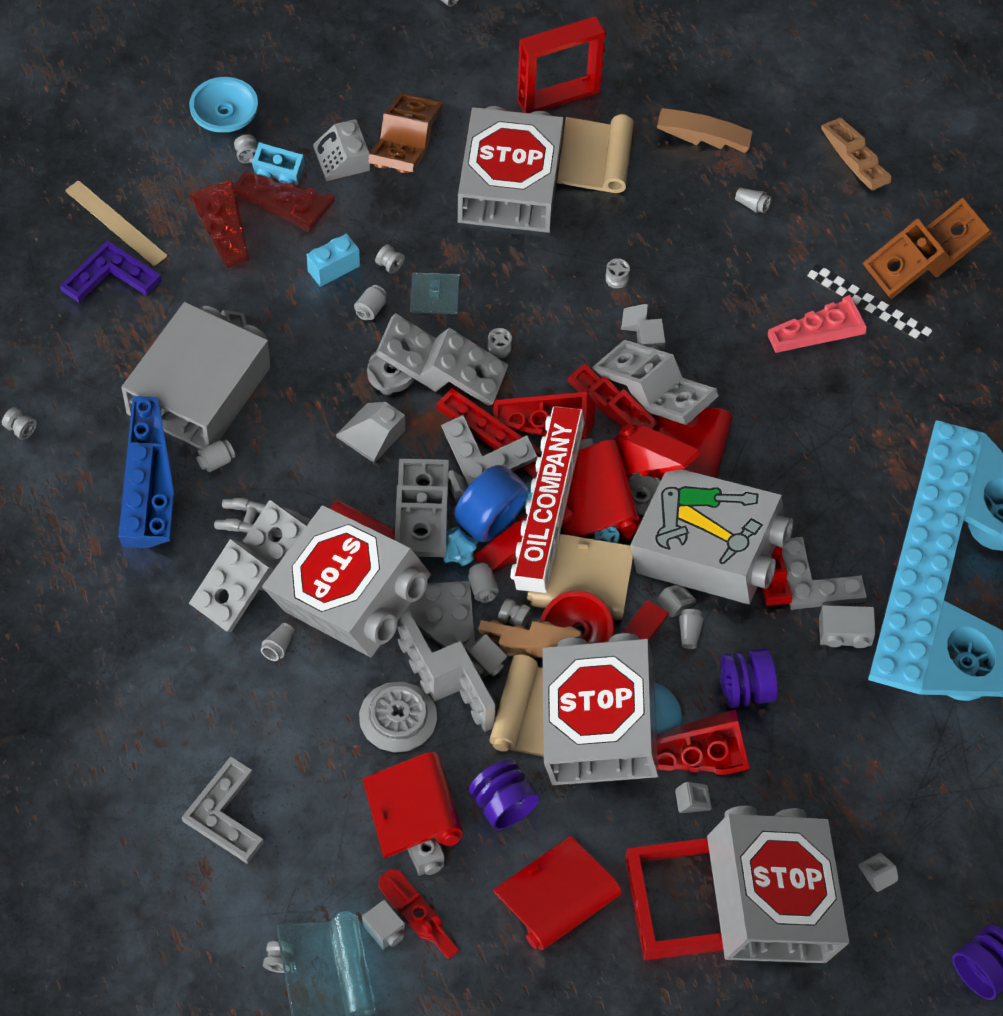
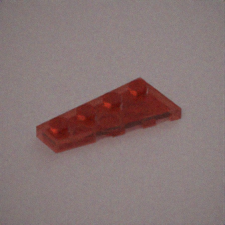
M246 171L232 186L233 193L308 232L311 231L335 202V195L326 194L324 196L317 194L316 190L307 188L302 190L295 188L294 184L287 182L284 184L276 183L272 178Z
M228 180L188 195L225 266L230 268L249 261L234 183Z

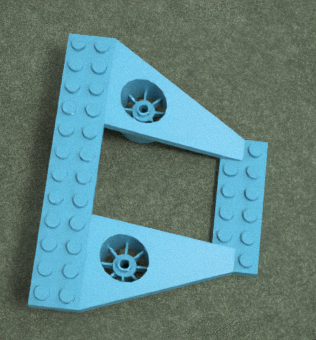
M938 420L935 421L868 680L921 695H948L956 700L964 701L978 699L982 696L1003 697V630L944 601L963 521L968 523L972 536L981 545L992 550L1003 551V452L983 432ZM949 652L952 653L955 659L950 658ZM984 662L986 668L980 667L979 663Z

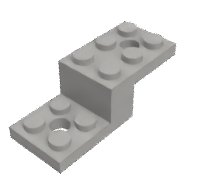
M396 313L391 317L375 353L378 357L435 392L447 382H451L488 406L494 403L508 364L451 328H448L435 338ZM401 341L409 345L410 351L403 349ZM475 368L482 372L483 378L476 375Z
M627 340L622 341L592 367L598 376H605L609 380L627 385L631 396L647 412L684 425L691 422L694 417L719 396L716 388L682 378L673 354Z
M399 459L395 541L411 548L417 557H446L449 460ZM421 479H426L430 482V484L427 486H419L417 484V481ZM418 528H424L428 533L424 536H418L414 531Z
M269 500L243 542L229 540L189 604L225 631L232 632L258 590H264L263 584L306 528L307 524L275 501ZM279 528L282 531V538L275 542L272 539V533L275 529ZM225 589L229 594L227 602L222 604L219 600V594Z
M410 611L402 614L400 626H398L400 634L398 643L402 652H407L411 658L409 663L412 671L415 674L419 673L422 679L420 684L426 695L430 694L433 702L460 691L464 703H469L472 708L471 714L474 722L477 725L481 724L484 732L493 729L495 703L461 641L432 653Z

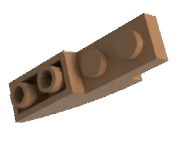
M481 620L478 627L481 637L486 634L495 644H499L501 650L507 656L526 655L531 658H543V648L557 647L558 642L563 639L580 638L584 640L581 631L574 627H557L546 621L541 623L532 621L529 630L519 625L514 627L507 626L495 620L490 622Z

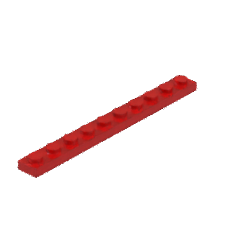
M453 388L436 403V409L452 420L463 415L471 433L494 450L523 438ZM531 443L537 458L541 457V449ZM536 461L522 467L524 471L534 478L537 477ZM641 522L637 525L636 529L629 532L617 529L619 537L630 543Z

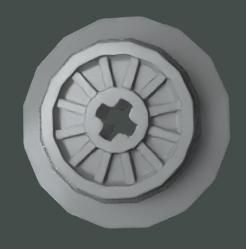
M406 682L386 683L373 689L363 700L359 712L360 728L367 740L379 749L393 753L407 752L422 746L432 736L437 723L436 706L429 694L426 695L417 685ZM394 712H397L398 714L403 712V716H394Z

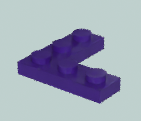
M107 240L60 285L63 293L80 303L110 273L146 296L162 281L159 273Z

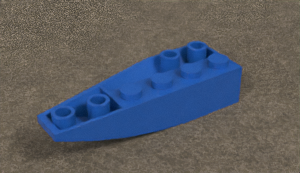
M133 396L118 537L122 547L149 548L170 541L174 488L158 397Z

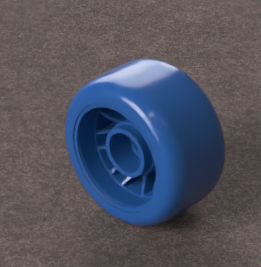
M494 465L480 474L463 493L454 511L455 521L475 540L489 542L500 535L518 516L527 501L529 489L526 483L509 468L503 465Z

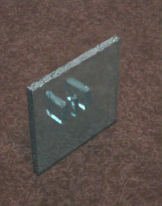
M412 272L410 313L457 315L459 274Z

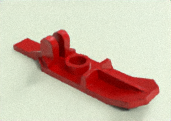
M390 869L379 878L378 888L420 938L432 941L448 960L459 952V949L443 931L441 918L413 888L401 871ZM416 911H422L424 915L422 917H416L414 913Z

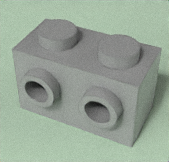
M822 605L819 616L820 645H828L830 647L845 645L856 648L872 646L875 637L874 607Z

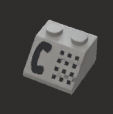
M356 119L334 124L313 144L326 181L370 171V163H368L369 151Z

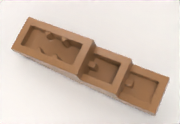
M664 108L660 110L657 125L658 129L695 145H698L700 141L722 149L724 145H728L744 153L750 147L752 136L751 130L724 120L697 113Z
M841 117L821 125L832 146L866 186L871 190H875L891 183V175L878 164V156L866 147L865 138Z

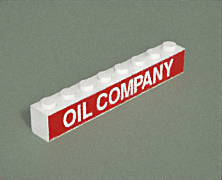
M553 407L551 416L546 418L545 427L547 434L541 440L542 456L537 458L536 472L538 473L537 477L533 478L531 482L532 499L527 500L526 514L528 516L527 520H523L521 525L522 542L517 543L516 557L518 559L517 563L513 564L511 568V579H514L517 590L547 593L585 424L582 409Z

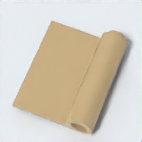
M620 114L613 117L611 124H604L566 117L557 183L611 193L623 192L626 189L634 126L632 118L625 114Z
M560 534L547 593L528 591L527 600L532 601L531 606L546 608L554 598L563 593L584 591L600 598L609 608L613 620L622 622L633 559L631 546Z
M515 655L511 662L489 741L499 751L511 750L544 757L543 668H539L537 661L529 656Z

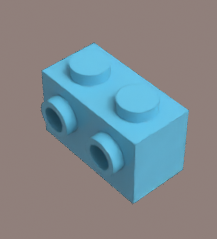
M259 143L252 165L254 173L258 177L263 179L274 178L284 185L291 186L292 184L299 185L305 161L302 154Z
M347 233L332 239L329 243L315 248L307 254L308 272L320 287L360 266L359 248Z

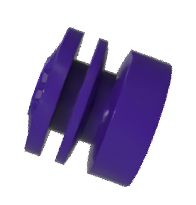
M767 648L748 651L747 663L740 652L734 653V657L730 653L721 656L720 681L725 699L730 708H737L740 703L743 707L748 706L751 694L756 704L776 701L777 679L770 651Z
M505 759L488 767L474 779L469 787V794L476 800V804L480 808H485L484 816L495 830H503L520 822L540 802L539 794L529 781H524L525 774L519 769L518 764L513 759Z
M987 925L980 933L974 936L973 942H967L953 955L952 959L957 973L972 991L986 1000H994L1003 991V929L996 925Z

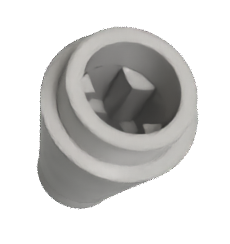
M740 187L735 196L736 201H739L758 214L760 212L766 213L771 204V196L767 195L765 191Z
M685 609L682 610L679 616L681 646L683 648H697L704 622L702 612L699 610Z
M282 623L262 642L261 653L267 659L277 661L279 658L284 657L294 633L292 626Z

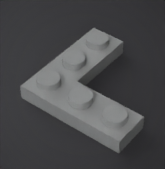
M463 415L441 425L468 486L480 474L494 465L506 466L513 472L537 461V455L528 436L482 456Z
M803 537L790 538L788 545L782 548V556L787 568V581L792 593V603H789L791 610L822 607V605L833 606L866 602L867 596L862 575L812 580Z
M230 756L182 816V821L248 864L263 845V838L222 812L253 773L250 768Z

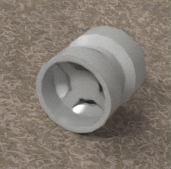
M14 406L5 413L2 425L10 431L13 430L14 434L21 440H25L35 431L37 421L30 415L26 416L24 411L18 406Z
M507 598L500 609L497 621L503 624L510 623L513 627L515 625L525 627L531 614V608L526 605L519 606L514 600Z

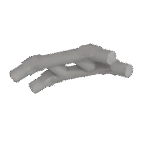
M245 498L223 499L222 507L224 509L247 512L243 522L239 519L228 518L226 520H215L214 527L215 529L248 533L254 525L256 513H261L266 504L249 501V499ZM285 508L291 514H293L298 519H300L308 525L310 521L309 518L300 515L299 512H296L292 509ZM275 529L272 533V539L279 541L282 538L281 529Z

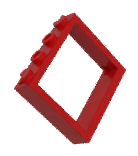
M596 16L520 39L517 101L524 113L530 114L535 111H544L600 93V83H602L601 71L604 67L603 53H605L604 38L606 37V29L604 26L601 27ZM589 42L587 76L535 91L538 57Z
M707 838L627 848L625 860L644 961L724 950L721 933L655 942L641 862L710 853Z

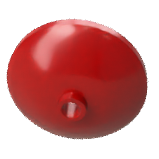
M569 591L557 596L547 605L540 619V623L546 621L562 628L574 627L579 629L583 626L585 628L583 638L588 644L609 642V639L614 636L615 632L613 616L607 605L597 596L584 591Z

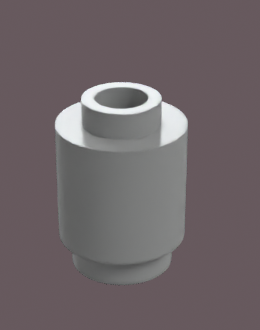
M378 285L368 287L354 304L357 316L363 320H373L386 303V291Z
M219 440L198 450L199 456L196 457L201 469L211 472L230 463L231 459L235 458V453L228 440Z
M485 563L476 564L469 569L468 579L475 600L483 603L493 601L498 595L499 589L492 569Z

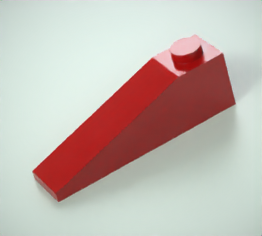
M588 392L494 400L493 417L511 429L546 437V418L551 416L553 407L582 409L585 424L581 439H587L595 426V402Z
M625 425L620 429V433L613 438V440L617 441L628 478H631L632 473L640 472L641 476H645L656 469H659L661 473L685 469L701 455L699 449L642 425Z
M737 710L711 715L657 734L658 770L672 771L673 769L690 770L693 773L705 771L726 775L750 769Z

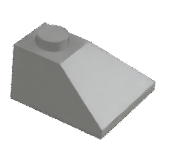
M386 402L367 403L336 434V437L375 463L405 432V415Z

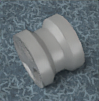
M242 135L234 142L237 159L241 163H252L257 150L256 138L252 135Z
M390 244L383 246L375 258L376 264L384 266L390 274L398 271L405 260L404 254L396 252Z
M613 259L608 262L606 267V283L612 288L625 287L629 281V264L623 259Z
M504 328L493 329L488 335V352L497 358L507 357L511 352V333Z
M278 941L267 943L266 951L268 955L263 960V967L277 973L289 972L291 967L289 959L293 956L294 948L287 943Z

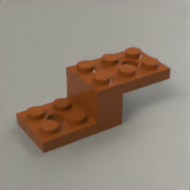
M399 93L384 112L381 137L369 153L368 163H372L378 168H395L401 173L413 172L428 151L432 124L441 113L443 102Z
M961 198L927 227L917 218L864 261L863 265L892 299L928 269L936 278L991 235L992 232L964 198ZM959 225L964 226L962 234L953 235L955 227ZM893 262H901V266L897 271H890V266Z

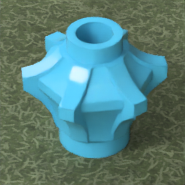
M460 527L449 529L446 531V557H443L444 562H459L461 566L470 563L474 559L472 555L473 551L477 548L476 544L478 541L461 531Z

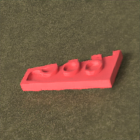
M848 295L843 298L842 302L837 304L832 302L825 305V309L816 313L814 311L808 312L800 320L792 319L769 329L768 338L775 353L863 335L866 334L867 327L854 301Z

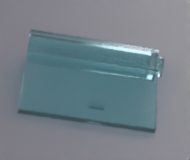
M342 911L337 913L329 923L276 925L291 1016H370L375 1013L376 1008L357 915L352 914L351 911Z

